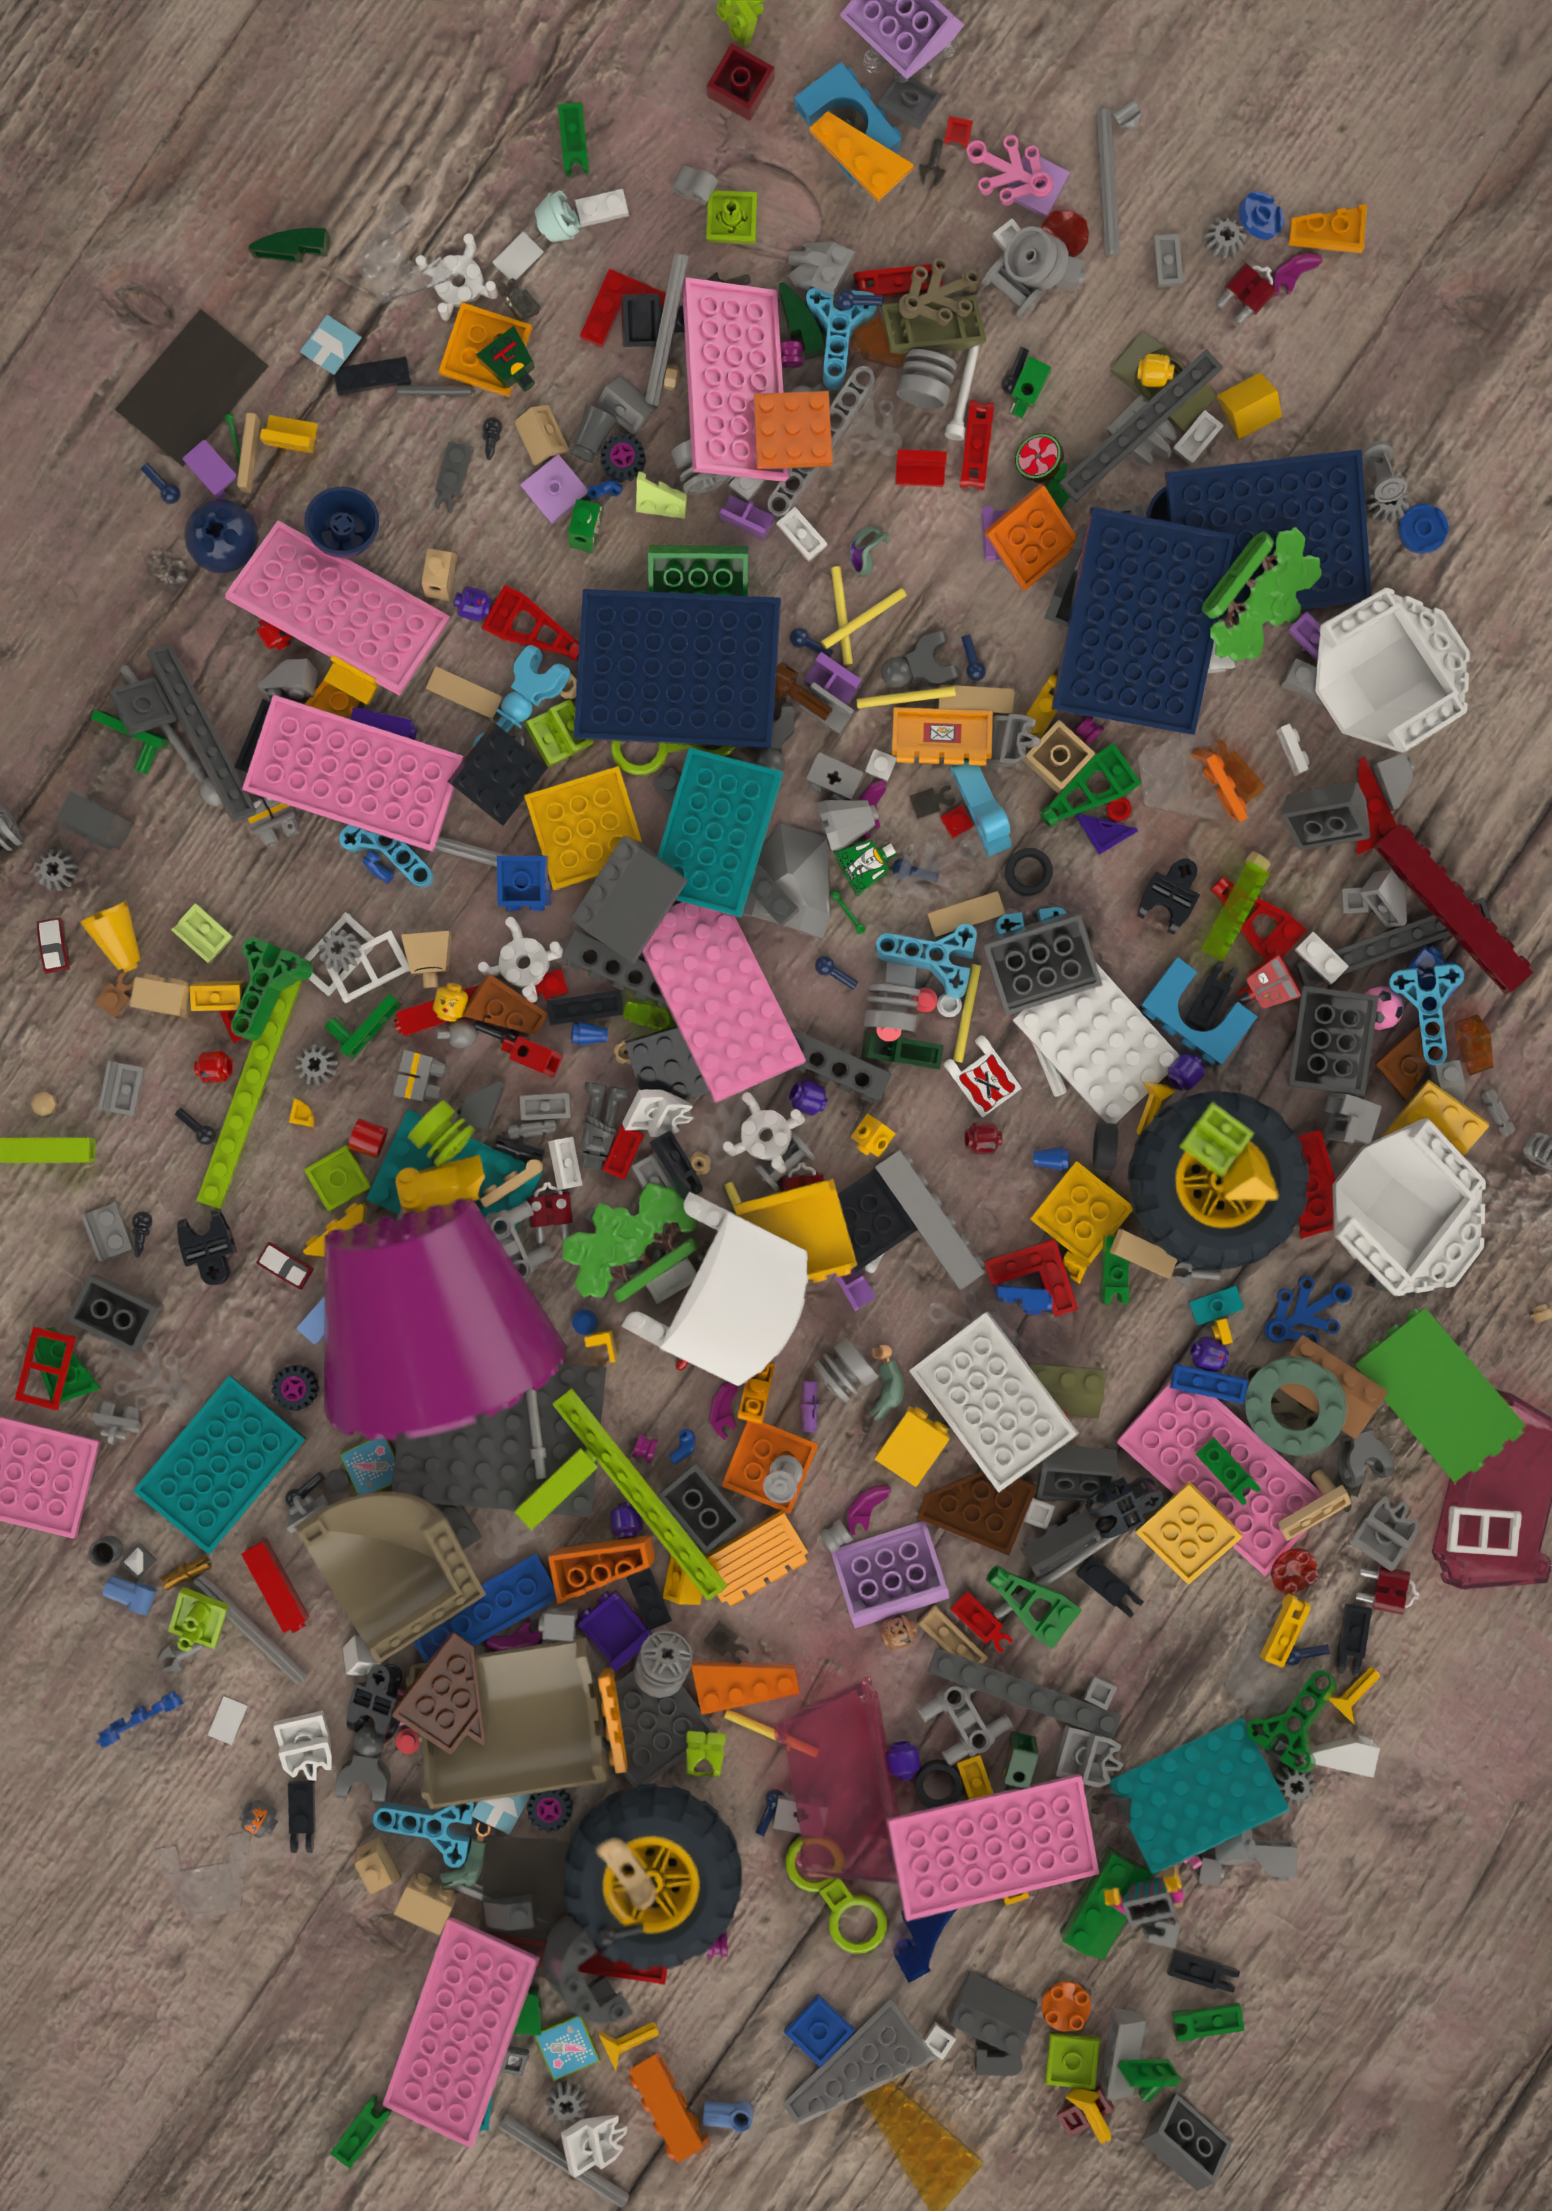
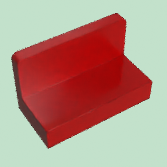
M897 449L895 484L944 487L947 451Z

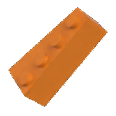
M651 1535L555 1548L548 1556L557 1604L649 1568L656 1559Z
M692 1660L691 1666L701 1714L800 1694L794 1663Z
M659 2052L629 2069L631 2074L629 2075V2080L634 2089H639L643 2097L641 2098V2103L647 2113L651 2112L655 2120L653 2122L654 2129L666 2141L665 2150L671 2160L675 2159L678 2164L703 2149L711 2141L707 2133L701 2135L700 2121L695 2114L687 2111V2099L680 2089L675 2090L673 2087L676 2081Z

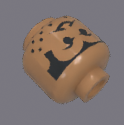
M899 1614L885 1619L882 1622V1628H879V1632L885 1648L889 1646L891 1650L895 1651L913 1644L914 1634L917 1633V1629L913 1619L908 1620L904 1614Z

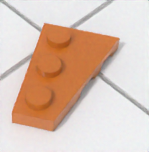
M1200 748L1191 752L1194 760H1201L1205 766L1202 773L1212 785L1218 787L1215 790L1216 795L1231 819L1237 822L1247 819L1248 816L1245 812L1247 806L1240 796L1237 797L1234 791L1236 788L1234 781L1229 775L1226 776L1222 769L1225 765L1218 754L1215 755Z

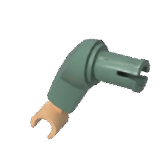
M880 1345V1348L872 1349L873 1357L883 1361V1365L879 1366L883 1380L880 1392L881 1398L869 1410L871 1417L880 1411L874 1418L876 1421H882L891 1408L899 1407L904 1396V1379L896 1361H890L892 1349L887 1345Z
M480 1822L476 1824L475 1832L477 1837H473L471 1840L468 1855L462 1869L443 1874L440 1873L443 1890L463 1884L468 1887L476 1884L485 1861L488 1842L484 1837L490 1833L491 1827L489 1824L487 1825V1831L483 1834L478 1831Z

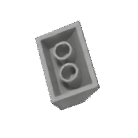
M1113 2008L1100 2081L1108 2100L1125 2098L1134 2094L1135 2087L1129 2086L1117 2066L1123 2059H1144L1145 2050L1142 2047L1143 2037L1147 2038L1149 2023L1146 2022L1141 2012Z

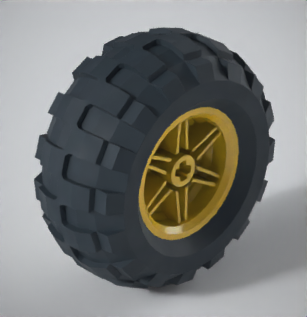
M1223 1091L1202 1092L1184 1097L1166 1106L1156 1114L1149 1125L1142 1130L1134 1145L1135 1149L1129 1162L1127 1177L1130 1187L1129 1199L1133 1212L1140 1221L1143 1231L1151 1241L1162 1248L1166 1254L1181 1262L1200 1268L1218 1270L1234 1269L1246 1264L1256 1263L1269 1256V1253L1280 1244H1284L1294 1232L1293 1228L1297 1220L1304 1213L1308 1200L1306 1198L1307 1182L1310 1181L1308 1163L1305 1162L1301 1149L1303 1146L1296 1132L1292 1131L1283 1120L1284 1117L1271 1106H1266L1255 1100L1254 1097ZM1212 1103L1254 1133L1248 1144L1273 1177L1277 1199H1225L1223 1186L1216 1185L1215 1183L1218 1180L1216 1178L1217 1174L1179 1147ZM1239 1154L1236 1156V1158H1235L1234 1161L1231 1163V1165L1229 1166V1168L1227 1169V1171L1225 1172V1174H1224L1223 1176L1226 1175V1173L1228 1172V1170L1230 1169V1167L1233 1165V1163L1235 1162V1160L1237 1159V1157L1239 1156ZM1194 1164L1200 1166V1171L1197 1174L1192 1172ZM1196 1189L1202 1192V1196L1199 1199L1193 1196V1192ZM1219 1200L1225 1204L1222 1210H1218L1215 1206Z
M656 1783L639 1784L638 1787L626 1791L621 1789L607 1796L595 1808H591L580 1821L578 1828L571 1837L564 1858L562 1873L564 1884L563 1896L567 1911L571 1913L574 1921L580 1928L586 1932L590 1941L600 1950L599 1954L613 1962L620 1960L631 1964L634 1969L649 1970L650 1967L664 1966L665 1969L684 1965L686 1960L694 1956L700 1957L712 1948L716 1939L726 1932L734 1918L742 1886V1864L736 1844L737 1841L730 1827L718 1815V1811L706 1800L701 1801L692 1796L688 1790L673 1786V1788L656 1786ZM612 1839H619L626 1844L649 1878L651 1876L656 1877L653 1885L656 1893L655 1899L659 1903L658 1907H652L650 1904L644 1909H639L634 1906L631 1897L628 1896L627 1890L608 1863L598 1855L597 1849L600 1845ZM653 1848L655 1853L647 1855L645 1850ZM670 1858H675L678 1861V1864L676 1866H670L668 1860ZM626 1863L621 1866L623 1875L629 1877L635 1874V1868L627 1871L624 1867ZM680 1886V1890L673 1892L671 1887ZM642 1922L644 1925V1932L617 1938L610 1946H603L597 1940V1931L603 1925H611L614 1928Z

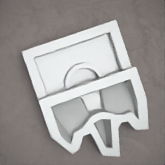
M638 1090L622 1124L625 1130H648L650 1137H659L669 1130L675 1134L679 1132L677 1124L689 1123L694 1118L690 1112L693 1105L663 1090Z
M323 1710L274 1721L273 1728L279 1744V1757L284 1771L294 1778L297 1776L298 1771L303 1769L308 1780L316 1781V1768L318 1766H322L325 1770H332L331 1739Z
M618 2115L582 2119L561 2132L569 2173L574 2178L594 2165L603 2169L618 2158L624 2147L617 2144V2142L627 2134L628 2128L623 2123L617 2124Z

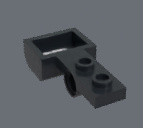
M659 294L621 295L623 347L656 346L664 308L660 307ZM683 306L678 308L674 333L685 332Z

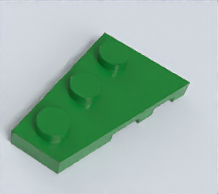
M55 1327L47 1328V1330L58 1332ZM39 1336L34 1353L37 1363L61 1368L67 1343ZM72 1352L60 1403L102 1389L74 1352ZM40 1371L52 1401L59 1375Z

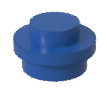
M590 1310L578 1311L572 1320L573 1328L579 1334L587 1335L592 1333L597 1326L596 1315Z

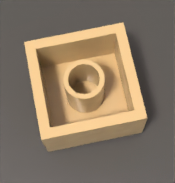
M1058 720L1040 739L1039 746L1033 747L1022 761L1059 794L1096 753Z
M144 974L143 978L135 977L130 1007L187 1018L191 1017L189 982L168 978L167 983L164 982L165 978L150 974Z
M413 1873L394 1915L440 1936L458 1893H455L453 1888L443 1890L442 1884L438 1885L432 1882V1879L425 1874L419 1873L417 1875Z

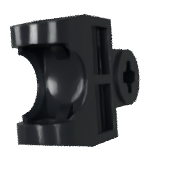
M1188 858L1180 859L1171 866L1166 876L1156 871L1142 895L1137 916L1144 919L1150 909L1152 910L1154 906H1164L1170 913V925L1167 932L1174 935L1190 916L1201 895L1190 889L1198 872L1195 862ZM1185 866L1187 867L1186 872L1189 875L1181 877V872L1178 870V868L1181 869Z
M220 1209L211 1210L212 1221H210V1229L203 1236L198 1235L193 1228L191 1229L186 1218L178 1220V1244L185 1267L198 1265L201 1279L208 1285H221L225 1283L230 1277V1268L226 1256L237 1253V1248L231 1228ZM226 1243L225 1245L212 1248V1247H214V1246H217V1245H221V1244ZM200 1250H204V1251H202V1252H198V1253H195V1254H192V1255L190 1254V1253H194V1252H197V1251H200ZM214 1269L220 1270L219 1274H217L216 1276H211V1272H213Z
M1150 1476L1138 1477L1129 1484L1122 1477L1092 1494L1086 1501V1509L1093 1517L1102 1516L1095 1525L1100 1536L1103 1538H1113L1145 1523L1143 1514L1158 1508L1163 1502V1495L1159 1490H1156L1155 1482ZM1116 1486H1117V1488H1118V1490H1119V1492H1120V1495H1118V1493H1117V1491H1116V1489H1115ZM1096 1502L1104 1503L1097 1509L1091 1508ZM1130 1514H1131V1516H1132V1518H1133V1520H1134V1523H1132V1521H1131V1519H1130V1517H1129ZM1113 1523L1111 1529L1106 1531L1101 1530V1528L1104 1525Z
M375 1665L368 1673L367 1682L354 1684L347 1712V1727L349 1730L357 1732L363 1727L365 1721L372 1717L375 1722V1730L377 1731V1741L387 1743L392 1739L401 1722L390 1713L402 1697V1695L397 1694L402 1681V1672L397 1665Z

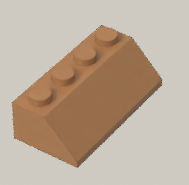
M1302 1335L1288 1356L1312 1359L1313 1362L1325 1369H1329L1336 1376L1347 1400V1416L1341 1431L1356 1440L1388 1391ZM1297 1383L1279 1387L1280 1390L1319 1415V1401L1309 1388Z

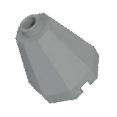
M825 800L816 803L832 854L845 849L875 827L874 820L879 819L875 806H870L868 801Z

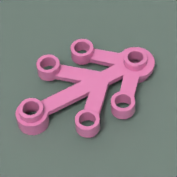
M1014 135L1007 136L1003 142L1005 150L1009 153L1011 164L988 153L986 145L982 141L975 140L968 145L967 155L972 163L979 164L983 162L1004 173L992 178L984 177L980 179L978 187L981 194L989 195L993 192L994 188L1018 180L1025 183V185L1013 189L1004 188L1000 191L999 197L1003 205H1011L1016 198L1028 194L1041 198L1051 193L1053 180L1049 174L1042 172L1039 161L1040 151L1037 146L1031 145L1025 150V158L1031 164L1032 175L1023 170L1018 151V138ZM1011 141L1015 142V145H1014V146H1012V147L1007 146V144H1008L1009 142H1011ZM976 152L982 153L978 157L973 156ZM1030 152L1037 153L1034 157L1028 156ZM986 183L990 184V187H989V188H987V189L982 188V186H983L984 184H986ZM1043 183L1045 187L1037 188V185ZM1005 194L1012 195L1009 199L1003 198Z

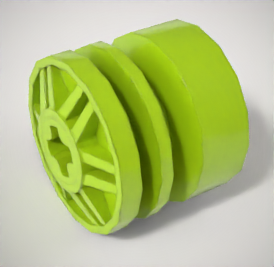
M442 1100L431 1109L407 1137L419 1149L430 1143L432 1147L428 1151L427 1157L432 1158L439 1152V1156L434 1161L437 1167L452 1160L467 1145L475 1131L471 1125L462 1132L460 1131L466 1122L464 1118L454 1124L451 1122L456 1111L445 1100Z

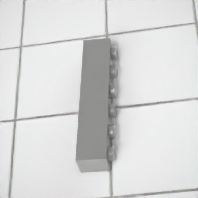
M898 1150L874 1168L914 1223L956 1287L961 1290L985 1274L982 1270L985 1264L978 1254L974 1256L968 1249L971 1244L963 1233L958 1235L953 1227L957 1225L949 1213L944 1215L940 1209V1206L943 1204L935 1192L930 1194L925 1186L928 1185V1182L921 1172L915 1173L911 1167L914 1162L907 1152L902 1154Z

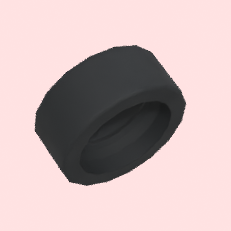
M1024 848L1015 852L1009 858L1005 867V879L1008 886L1015 893L1022 896H1033L1041 893L1049 885L1053 876V866L1049 857L1036 848ZM1034 858L1042 865L1043 877L1037 885L1024 886L1016 880L1014 868L1021 859Z
M1098 1122L1095 1127L1093 1140V1169L1114 1170L1118 1148V1126L1113 1123Z
M935 1759L927 1761L915 1774L914 1787L917 1798L922 1805L929 1809L956 1803L961 1796L962 1783L959 1772L954 1765L949 1766L945 1760ZM936 1770L946 1772L953 1782L950 1794L939 1800L929 1797L923 1787L926 1776Z

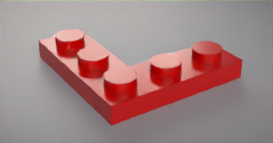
M609 268L580 333V339L601 348L604 347L621 308V295L659 294L660 307H664L666 292Z
M1055 1238L984 1260L992 1286L1039 1271L1045 1289L1049 1290L1048 1295L1053 1297L1052 1311L1054 1317L1078 1310Z

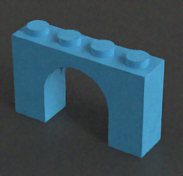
M842 62L794 97V108L808 126L822 117L827 111L837 107H849L858 111L865 119L867 124L865 135L894 153L900 150L902 137L899 130L894 125L890 126L883 109L874 105L869 91L864 86L860 87L853 70L850 67L846 68ZM838 163V165L849 178V180L853 184L856 183L857 180L840 163Z
M1177 957L1171 962L1139 1005L1143 1009L1141 1013L1151 1021L1156 1019L1162 1023L1163 1026L1161 1028L1169 1035L1174 1036L1176 1034L1182 1038L1181 1043L1189 1050L1194 1051L1196 1049L1202 1053L1201 1058L1211 1066L1214 1064L1222 1065L1256 1020L1257 1016L1239 1002L1232 1004L1217 1026L1210 1031H1195L1186 1026L1179 1016L1178 1001L1182 992L1197 974V971Z

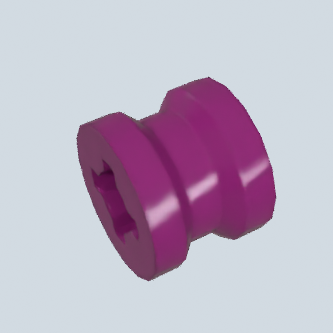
M796 341L780 343L782 367H802L804 359L801 357V353L804 351V344Z
M1089 716L1073 733L1076 736H1081L1084 739V743L1088 746L1105 728L1102 725H1097L1094 722V717Z
M639 1434L632 1457H641L646 1462L651 1463L658 1439L653 1438L650 1440L645 1435Z
M727 1931L722 1933L714 1942V1946L707 1951L708 1958H713L714 1955L728 1957Z

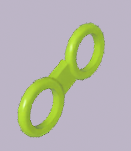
M611 741V753L615 763L624 772L634 776L648 775L657 771L665 763L667 755L670 753L693 748L726 757L736 748L723 746L716 750H707L699 745L659 743L658 753L650 763L633 765L622 754V741Z
M806 1834L798 1837L789 1846L785 1857L786 1871L790 1880L803 1890L819 1892L831 1908L828 1918L830 1935L842 1950L857 1954L875 1949L883 1941L887 1931V1916L883 1907L872 1897L864 1894H852L841 1878L844 1869L843 1852L839 1844L832 1837L825 1834L822 1837ZM818 1843L826 1846L832 1852L834 1867L826 1878L819 1881H810L798 1873L795 1859L798 1852L804 1846ZM853 1905L868 1907L877 1918L875 1933L864 1942L847 1940L838 1928L841 1914L846 1908Z

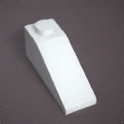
M1359 1736L1358 1739L1349 1737L1310 1747L1311 1753L1316 1759V1765L1374 1778L1380 1748L1373 1743L1374 1740L1366 1736ZM1295 1755L1300 1761L1306 1762L1304 1757Z

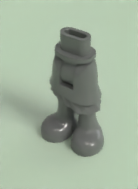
M585 1082V1091L590 1094L591 1099L589 1114H584L585 1121H583V1152L581 1155L584 1156L582 1167L601 1171L603 1160L607 1159L606 1155L609 1153L616 1136L615 1132L617 1129L614 1128L618 1106L622 1100L630 1097L631 1091L609 1086L604 1119L600 1121L601 1106L607 1086Z

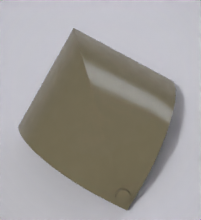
M399 1492L365 1493L327 1506L294 1526L377 1664L486 1595L445 1517L432 1504L416 1496Z

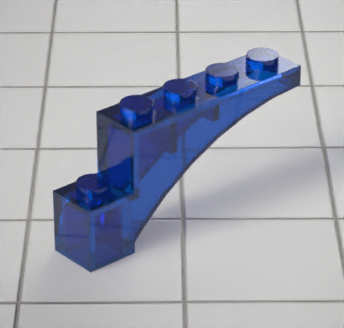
M957 1909L908 1921L904 1917L903 1910H901L902 1919L913 1939H903L896 1944V1948L893 1951L894 1957L908 1983L931 1971L929 1962L936 1942Z

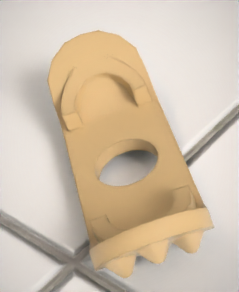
M612 1839L600 1845L597 1849L598 1855L608 1863L629 1893L634 1906L639 1909L648 1907L656 1894L654 1885L626 1844L619 1839ZM624 1863L632 1864L635 1868V1874L629 1877L623 1875L621 1866Z

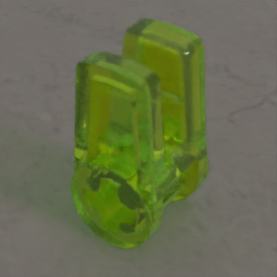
M627 1002L625 1005L623 1018L655 1031L669 1028L671 1024L669 1013L662 1008ZM662 1013V1017L666 1021L656 1026L657 1024L653 1021L654 1016L658 1017Z

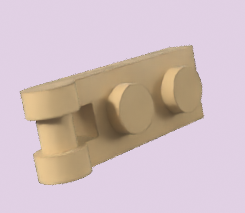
M530 1160L526 1165V1169L518 1174L515 1170L503 1178L505 1183L498 1188L494 1184L483 1191L485 1196L480 1201L484 1207L491 1206L541 1173L543 1170L542 1162L540 1160Z

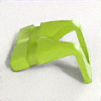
M701 1731L686 1732V1743H688V1748H686L687 1775L720 1777L725 1752L723 1747L726 1745L727 1735L725 1733L709 1732L706 1735ZM706 1759L710 1763L713 1773L696 1772L694 1769L700 1761Z

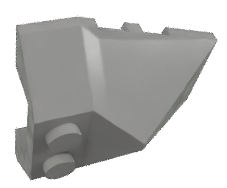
M780 823L762 848L758 864L800 910L783 926L823 939L830 917L828 838ZM749 892L742 915L778 924Z

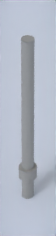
M128 665L120 669V672L129 684L139 681ZM170 724L160 726L187 764L186 769L191 776H195L201 784L207 778V775L204 773V767L200 761L194 759Z
M531 1387L526 1391L533 1449H530L531 1459H534L536 1479L546 1478L544 1461L546 1449L542 1445L536 1391L532 1390Z
M1118 1536L1113 1538L1101 1537L1100 1542L1057 1566L1035 1583L1045 1587ZM1024 1589L1019 1594L1014 1593L1011 1596L1021 1604L1030 1593V1590ZM1006 1602L994 1610L993 1614L999 1620L1013 1609Z

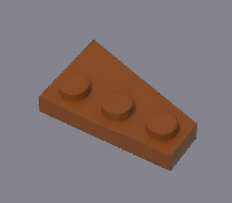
M488 973L462 1014L464 1017L533 1035L537 1034L549 1015Z
M1431 1021L1426 1024L1425 1030L1427 1033L1434 1035L1439 1032L1440 1026L1438 1023ZM1420 1022L1374 1063V1066L1405 1101H1409L1412 1096L1411 1092L1417 1082H1420L1424 1075L1423 1072L1428 1065L1423 1052ZM1438 1046L1431 1047L1428 1051L1432 1059L1439 1048Z

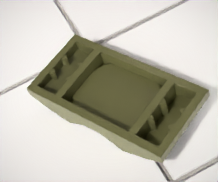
M977 295L949 298L957 302L963 299L969 300L972 303L973 309L967 317H961L956 312L951 311L953 317L946 326H942L937 321L921 315L913 319H907L900 314L899 303L883 304L880 308L890 353L907 355L911 349L958 351L985 343L986 335ZM932 303L926 305L937 311L943 308ZM961 306L963 310L967 311L966 307Z
M1142 332L1112 366L1110 372L1137 395L1140 396L1142 394L1150 401L1163 388L1143 386L1141 379H1137L1140 359H1144L1145 355L1149 353L1167 355L1170 358V364L1175 365L1173 379L1186 367L1165 346ZM1206 384L1168 419L1169 422L1185 434L1203 411L1213 402L1216 394Z

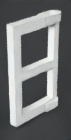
M346 912L324 936L330 939L332 937L331 931L337 933L347 923L367 942L374 939L368 931ZM323 938L305 956V959L311 961L320 951L318 945L326 944ZM375 946L364 951L365 955L367 956ZM360 957L355 958L358 965L361 962ZM348 965L349 972L344 970L339 975L342 982L357 966ZM314 973L308 978L328 997L337 989L334 982L328 986Z
M391 930L361 945L358 949L362 954L360 959L372 980L371 983L348 994L341 978L333 970V967L327 969L345 1004L410 971L408 961ZM388 939L402 967L378 979L364 951Z
M1451 1506L1448 1519L1447 1551L1517 1556L1521 1512ZM1460 1514L1481 1516L1478 1547L1457 1545ZM1490 1516L1510 1518L1508 1549L1487 1547Z

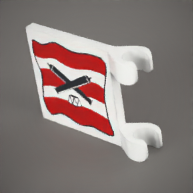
M981 1035L975 1039V1043L984 1053L982 1057L963 1071H960L952 1059L945 1061L943 1066L983 1118L1021 1090L1022 1087L997 1055L986 1037Z

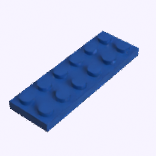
M537 1552L482 1583L481 1586L486 1594L484 1597L415 1640L414 1644L424 1662L428 1663L451 1631L469 1641L474 1647L556 1600L553 1580Z

